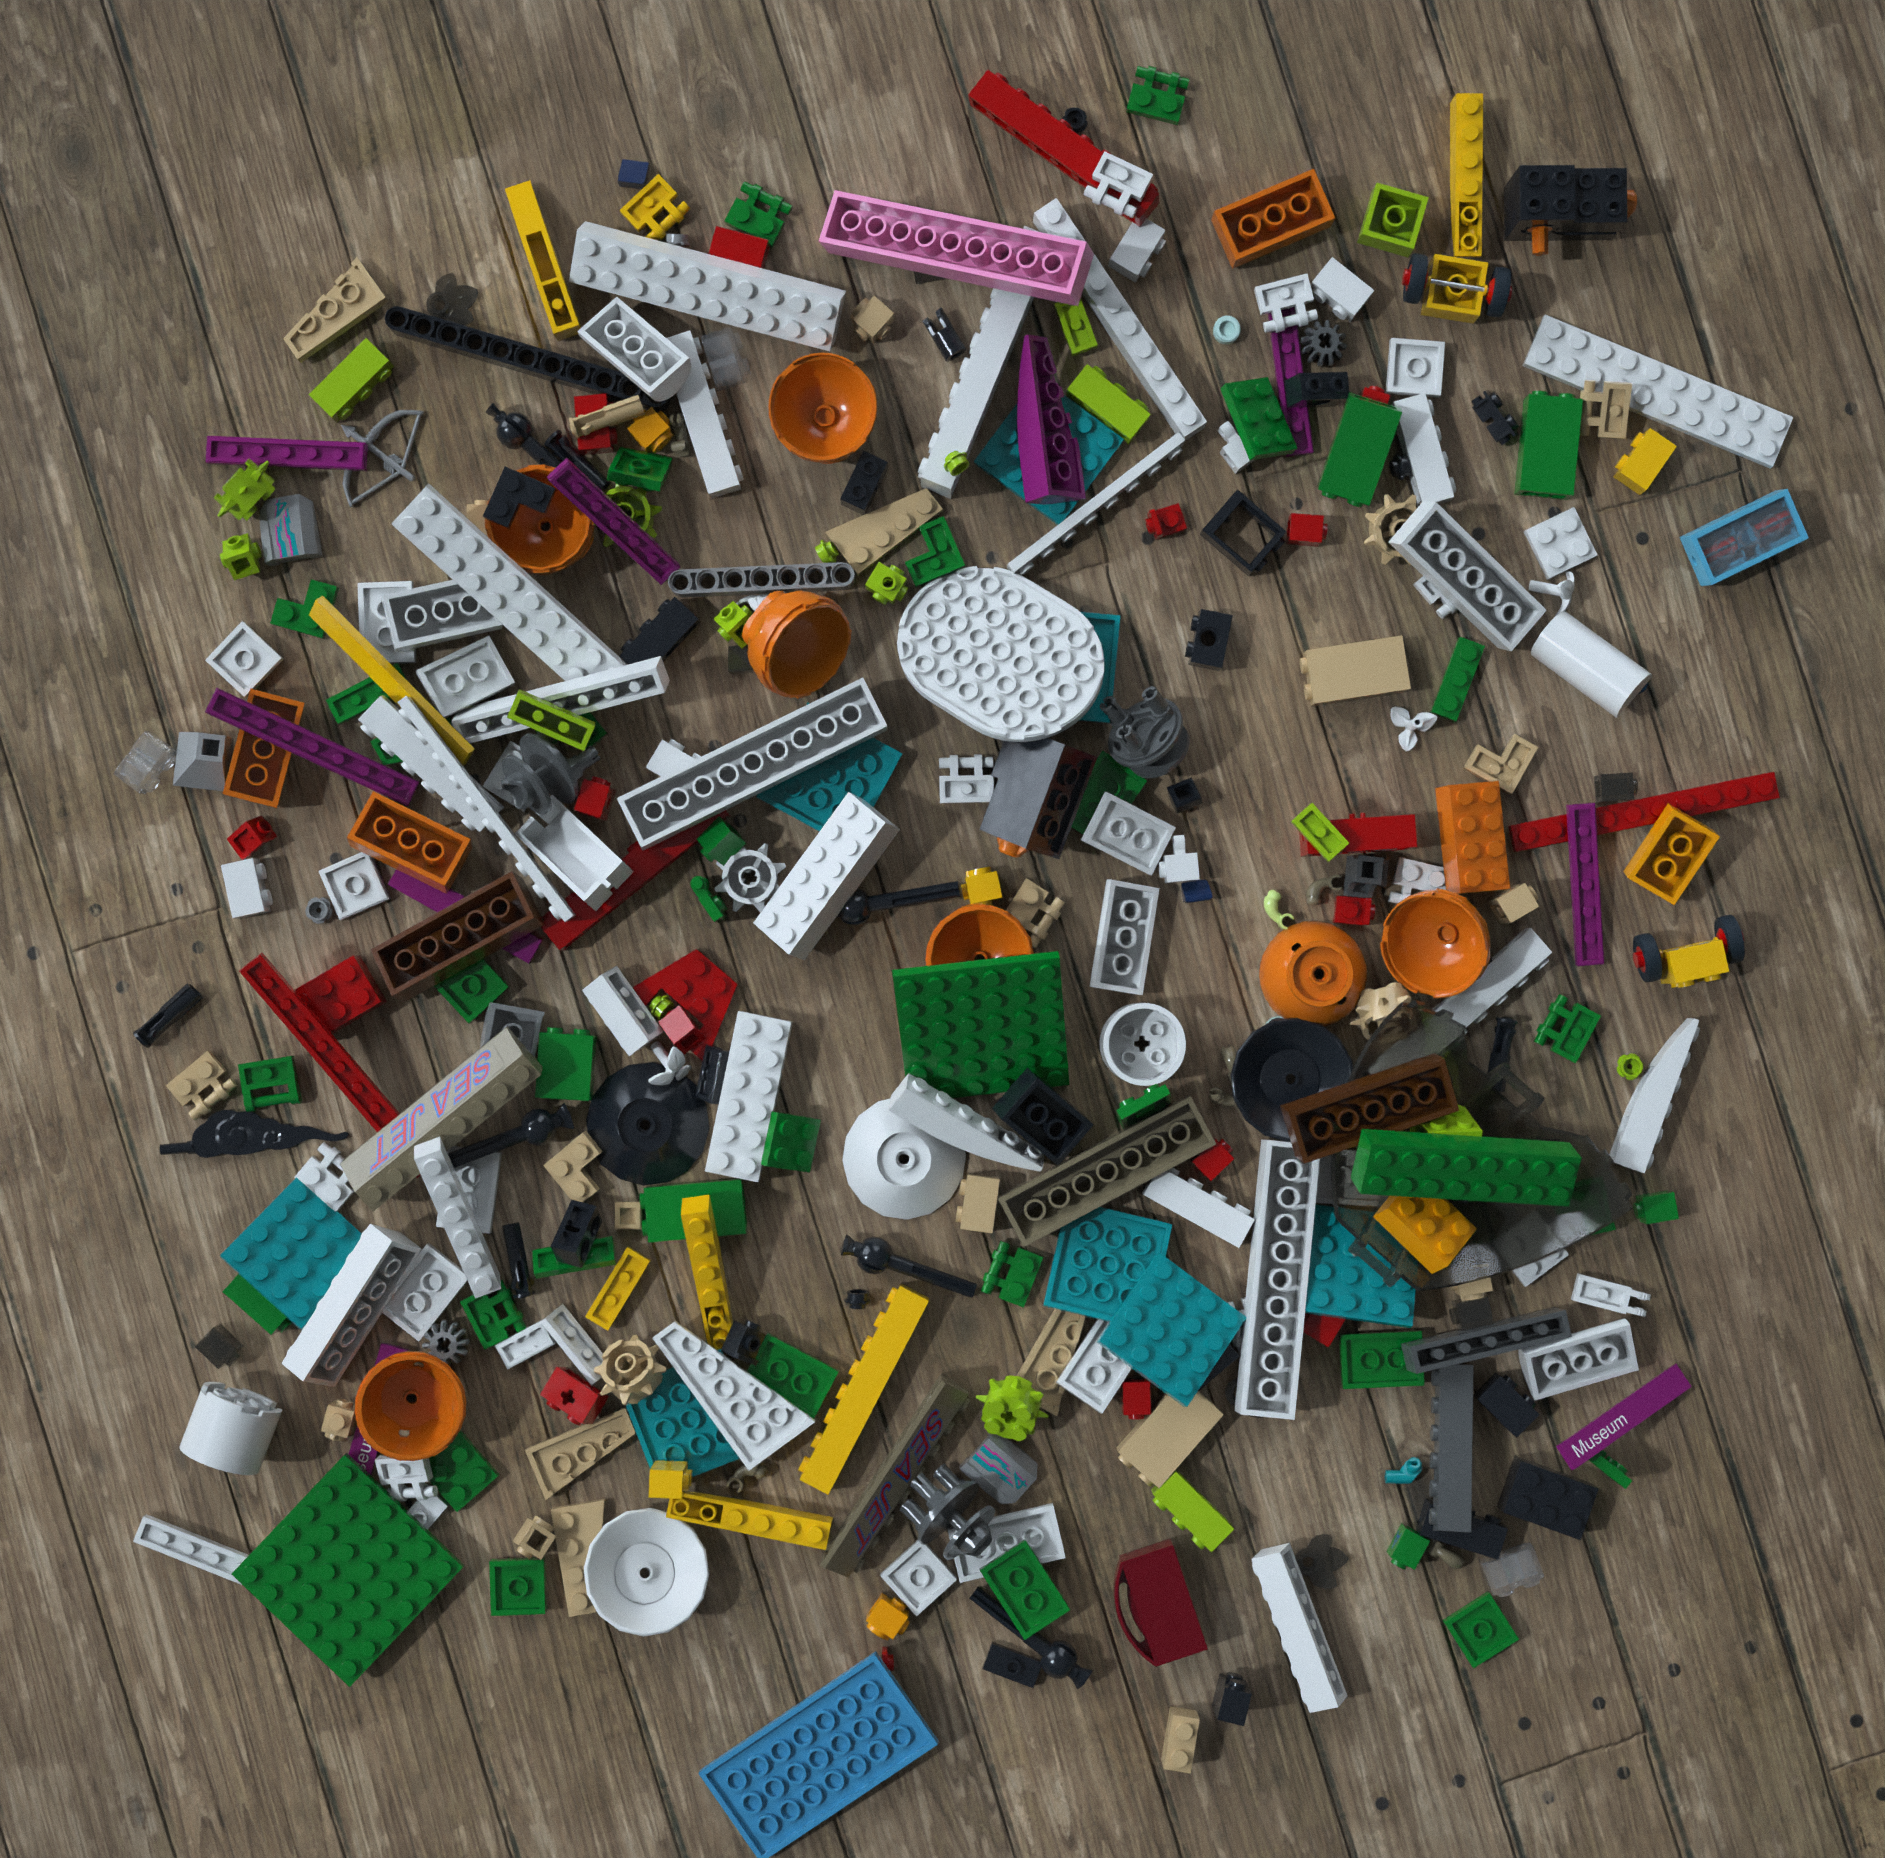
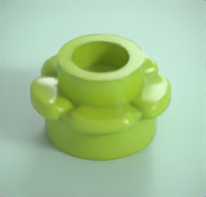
M958 451L949 453L945 458V471L950 472L952 476L964 472L970 464L967 460V453Z
M823 539L820 540L821 544L817 545L815 550L823 563H836V556L839 555L836 546L832 541L825 542Z
M668 995L663 997L657 996L649 1006L652 1010L650 1013L653 1017L661 1020L667 1012L673 1010L674 1003L670 1001Z
M1624 1054L1617 1061V1073L1621 1077H1626L1627 1080L1636 1079L1643 1071V1063L1636 1054ZM1628 1064L1632 1065L1631 1069L1627 1068Z

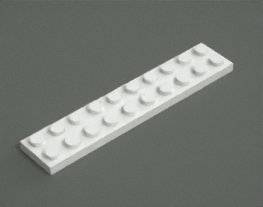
M1546 314L1542 317L1523 363V367L1581 391L1584 390L1585 380L1596 381V392H1603L1604 381L1632 383L1630 411L1767 468L1774 466L1793 419L1792 416Z
M429 483L392 522V525L565 681L628 665Z

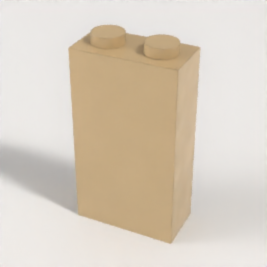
M1402 635L1306 650L1303 653V658L1299 659L1301 673H1306L1307 684H1304L1306 701L1310 700L1311 706L1407 692L1411 689Z
M1200 1391L1196 1393L1188 1407H1183L1164 1393L1152 1406L1151 1415H1145V1418L1141 1419L1116 1447L1118 1453H1120L1118 1459L1129 1469L1132 1466L1141 1472L1138 1476L1148 1486L1155 1484L1160 1488L1224 1414Z

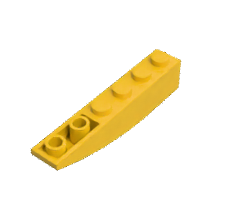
M1456 93L1450 102V201L1454 257H1481L1483 93Z
M529 180L505 188L553 334L557 341L578 335L577 331L581 329V325L532 183Z
M710 1195L682 1198L681 1218L707 1343L716 1350H719L723 1347L733 1320Z
M685 1491L682 1499L669 1498L666 1518L822 1550L827 1549L833 1517L760 1502Z

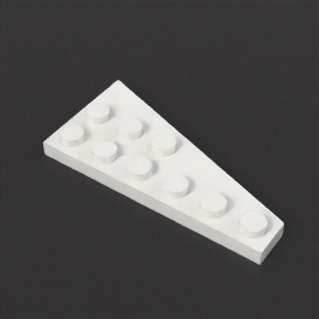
M674 1321L653 1337V1340L748 1470H751L815 1423L816 1420L677 1321Z

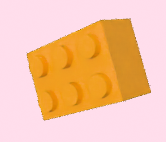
M1667 804L1623 872L1630 880L1675 905L1720 836L1711 828L1674 806Z
M1389 1196L1373 1216L1431 1274L1447 1267L1477 1229L1447 1199Z

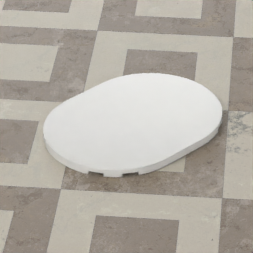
M977 566L958 569L957 572L942 578L938 577L925 585L912 598L899 623L898 655L904 674L911 685L931 703L974 730L991 738L1010 742H1029L1054 736L1074 725L1086 714L1095 702L1102 686L1104 677L1103 649L1094 631V627L1088 619L1067 602L1024 576L999 567H994V569L977 568Z

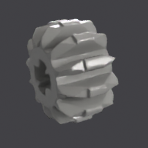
M443 1320L440 1327L434 1323L431 1325L432 1332L424 1334V1337L430 1342L423 1343L422 1348H430L431 1351L428 1354L434 1355L441 1360L443 1359L450 1366L451 1360L458 1364L461 1361L459 1355L465 1356L468 1350L462 1346L469 1344L470 1341L467 1338L461 1339L466 1330L461 1329L457 1332V1322H453L449 1328L447 1320ZM442 1337H444V1340L449 1339L451 1342L446 1348L441 1346L443 1342Z

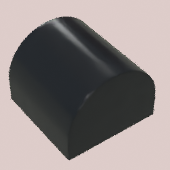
M1192 777L1166 787L1172 806L1177 814L1202 804V798Z

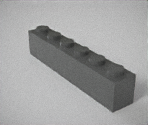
M1552 1307L1401 1343L1406 1369L1418 1374L1569 1338L1572 1335L1566 1310Z
M1456 1364L1432 1370L1431 1384L1435 1386V1397L1431 1398V1413L1435 1414V1425H1431L1430 1439L1434 1441V1452L1430 1453V1468L1434 1469V1480H1430L1429 1494L1430 1497H1433V1508L1429 1509V1524L1433 1525V1531L1468 1533L1471 1532L1473 1365Z

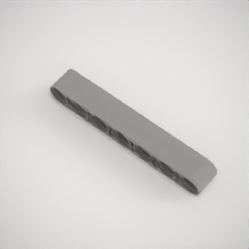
M843 562L682 569L671 573L668 585L674 595L681 598L770 594L777 590L784 591L785 593L800 590L806 592L844 591L854 585L855 573L851 565ZM841 570H846L851 575L850 579L845 583H840L835 579L836 574ZM812 572H821L824 575L822 582L819 584L811 583L808 579ZM786 573H793L797 576L795 583L792 585L783 584L782 577ZM759 574H766L770 579L767 585L761 587L755 584L756 577ZM739 575L742 577L743 580L739 587L733 588L728 585V580L731 576ZM707 576H711L716 580L715 585L710 589H705L701 586L702 580ZM678 578L688 579V586L684 590L675 589L674 585Z

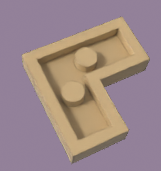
M1516 734L1512 735L1501 756L1477 744L1463 769L1486 782L1499 781L1500 790L1511 795L1538 747Z
M584 1131L543 1166L570 1199L584 1203L600 1189L584 1170V1167L603 1151L587 1131Z

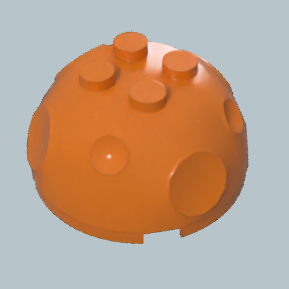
M813 353L794 360L778 375L769 396V418L778 440L790 452L801 459L815 463L832 464L849 458L866 442L873 430L877 417L876 392L869 378L854 362L832 353Z
M1439 888L1415 893L1399 902L1384 921L1382 941L1380 942L1383 960L1392 976L1402 986L1415 994L1419 992L1431 995L1433 998H1446L1457 995L1481 978L1488 966L1491 944L1487 923L1476 907L1464 896Z

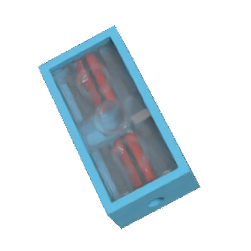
M1788 489L1775 490L1679 538L1700 586H1708L1786 550L1809 537Z

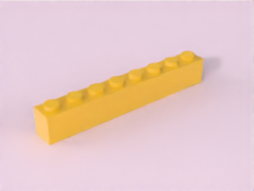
M900 1283L898 1289L892 1287L886 1299V1302L890 1303L886 1312H879L873 1326L877 1327L873 1337L867 1335L861 1347V1350L864 1351L861 1360H854L848 1374L852 1375L848 1385L842 1383L835 1397L839 1399L836 1408H829L823 1420L827 1424L823 1433H816L810 1445L814 1448L810 1458L804 1456L798 1468V1471L802 1472L800 1481L829 1495L929 1302V1297Z

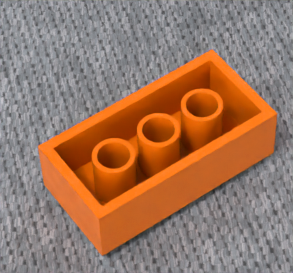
M1311 169L1215 210L1211 221L1233 269L1331 227L1335 216L1315 170Z
M251 688L247 702L298 726L300 724L305 705L303 702ZM239 729L223 795L277 808L292 753Z
M1499 781L1455 784L1435 788L1446 891L1456 894L1510 889Z
M374 791L347 836L350 847L446 894L472 850L471 839Z

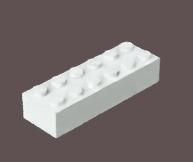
M1423 501L1389 541L1414 568L1499 649L1512 651L1547 611L1437 502Z
M848 792L753 923L786 953L805 960L900 829L864 799Z
M738 1011L705 1172L754 1182L760 1181L763 1169L761 1160L771 1112L775 1111L793 1024L792 1021Z
M370 1224L362 1233L354 1250L346 1258V1262L339 1274L332 1280L325 1296L318 1302L316 1310L302 1328L299 1337L288 1349L282 1364L304 1382L335 1387L422 1249L401 1232Z

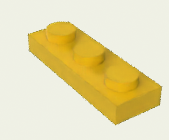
M628 1246L585 1317L608 1331L651 1260Z

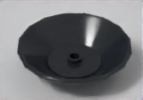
M1299 1018L1273 1020L1253 1031L1238 1049L1230 1074L1233 1099L1245 1121L1264 1136L1285 1142L1291 1141L1280 1105L1355 1080L1352 1059L1341 1039L1322 1024ZM1288 1074H1293L1295 1077V1081L1292 1084L1286 1082Z
M647 1062L627 1065L608 1076L592 1096L586 1118L588 1134L603 1151L597 1156L600 1164L619 1179L643 1186L668 1183L689 1171L704 1151L710 1129L707 1104L704 1100L695 1097L697 1086L688 1077L685 1076L679 1081L674 1077L668 1085H653L648 1082L651 1077L665 1072L666 1068L662 1064ZM643 1120L650 1122L651 1126L648 1130H644L641 1127Z

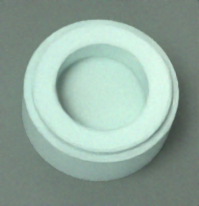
M1232 316L1220 317L1213 327L1214 338L1221 344L1235 342L1241 331L1238 320Z

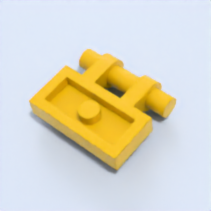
M658 174L619 211L638 232L648 226L651 232L645 236L646 238L662 240L666 236V232L675 223L679 224L685 219L684 215L690 210V207L684 201L677 207L671 203L678 197L677 192ZM665 209L669 215L658 224L654 218Z

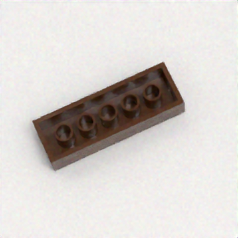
M511 871L370 950L391 996L406 1002L545 924L524 879Z
M1435 1053L1280 1105L1295 1157L1303 1164L1357 1146L1362 1129L1401 1131L1459 1111L1445 1059Z

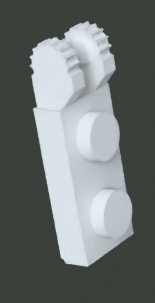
M1577 1273L1571 1300L1623 1314L1627 1312L1645 1317L1647 1311L1640 1307L1628 1306L1630 1296H1633L1640 1300L1650 1301L1651 1294L1633 1290L1629 1286Z

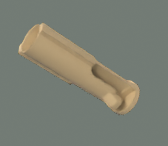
M636 395L604 406L602 409L586 415H578L576 418L570 417L569 425L572 434L575 435L576 439H579L580 436H586L592 431L617 425L645 415L639 396Z

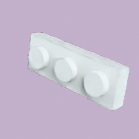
M564 1304L560 1305L544 1318L541 1323L587 1381L593 1385L602 1377L594 1372V1368L602 1364L603 1353Z

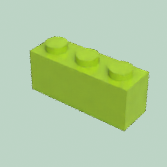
M365 338L309 396L338 423L340 420L347 419L352 414L353 407L359 401H365L372 394V388L378 382H384L391 375V369L394 366Z
M1087 364L1067 388L1066 396L1121 436L1129 445L1149 420L1151 415L1148 412L1149 408L1138 399L1134 401L1127 396V390L1120 384L1115 382L1113 385L1105 378L1107 375L1097 366L1092 368Z
M521 689L518 690L507 716L511 720L582 751L585 750L595 727L594 721Z
M1177 1470L1170 1475L1160 1488L1155 1485L1151 1489L1152 1494L1155 1496L1152 1501L1163 1512L1168 1509L1174 1515L1172 1521L1182 1531L1187 1528L1193 1534L1192 1541L1202 1550L1206 1547L1212 1553L1234 1530L1232 1524Z

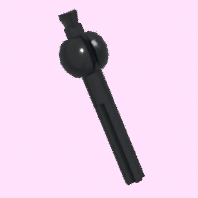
M492 403L486 410V413L494 417L493 420L498 424L496 434L502 445L514 450L522 448L540 465L545 464L546 466L556 468L561 463L532 436L534 429L527 416L519 412H511L507 415L503 410L499 411L495 403Z
M955 881L868 896L864 890L857 888L836 918L840 917L848 925H860L869 919L871 912L961 897L959 882Z
M565 1103L553 1114L544 1109L531 1110L523 1117L521 1126L450 1152L448 1156L453 1167L456 1168L524 1141H528L536 1146L546 1145L556 1136V1129L560 1127L575 1129L571 1113Z
M846 1234L840 1248L842 1256L851 1255L857 1257V1265L868 1274L876 1275L884 1272L885 1269H889L973 1298L977 1288L976 1283L893 1254L889 1243L880 1237H869L860 1243L854 1241Z
M977 1587L969 1599L1042 1656L1041 1666L1048 1676L1054 1679H1063L1068 1676L1073 1680L1077 1689L1086 1683L1093 1670L1082 1668L1076 1663L1078 1655L1070 1643L1063 1640H1056L1051 1643L1038 1632L1024 1640L1003 1606L981 1588Z

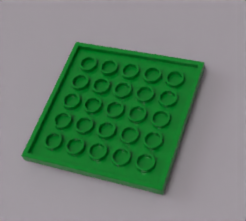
M1059 951L892 970L905 1077L909 1073L916 1078H921L928 1085L938 1091L947 1093L951 1098L1006 1092L1027 1067L1051 1087L1070 1085Z
M346 1453L231 1575L350 1687L465 1565Z

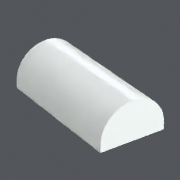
M618 297L613 299L577 331L586 343L655 401H664L676 394L690 374V358Z
M1566 611L1560 612L1550 621L1537 638L1531 650L1533 657L1616 718L1619 717L1652 678L1651 673Z
M1106 879L1089 987L1143 995L1160 888Z
M1625 1318L1572 1333V1337L1519 1349L1518 1351L1521 1369L1534 1400L1639 1370L1631 1327Z

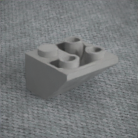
M179 732L173 786L223 791L232 759L234 738L199 732Z

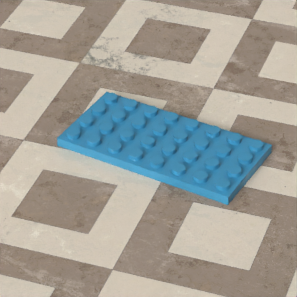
M875 1651L700 1769L698 1774L756 1857L769 1858L937 1746L939 1740Z

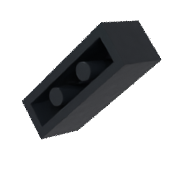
M676 597L671 601L666 599L657 609L659 614L653 620L649 618L639 628L641 633L635 640L630 638L621 647L622 653L620 657L628 665L661 656L664 662L701 623L700 620Z
M1425 1499L1415 1529L1420 1535L1493 1559H1499L1508 1528L1501 1523V1518L1486 1514L1484 1518L1475 1515L1476 1511L1471 1509V1532L1433 1531V1525L1429 1524V1509L1433 1508V1501Z

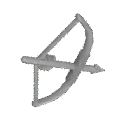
M398 410L388 414L373 426V429H370L366 438L355 431L356 427L341 425L347 438L352 437L358 442L367 443L368 450L384 461L383 468L392 474L352 500L349 485L353 471L344 470L342 484L351 508L354 507L355 503L400 474L409 481L415 480V476L407 471L405 467L424 411ZM404 415H417L403 460L395 454L387 456L373 445L375 439L377 440V437L380 436L379 434L382 433V429L391 421Z

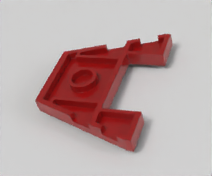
M695 949L632 988L645 1006L663 989L703 1024L700 1031L705 1036V1039L690 1050L703 1060L705 1046L714 1044L738 983L698 949Z

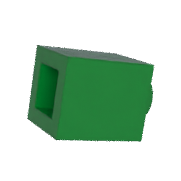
M720 816L697 838L703 847L701 853L709 861L713 862L716 860L723 866L731 856L735 855L746 844L738 831Z
M1665 1190L1635 1196L1636 1203L1633 1204L1634 1214L1641 1223L1653 1224L1679 1219L1674 1192Z
M1401 1523L1386 1552L1392 1558L1391 1563L1404 1570L1407 1566L1415 1570L1430 1541L1427 1537L1420 1535L1414 1529Z

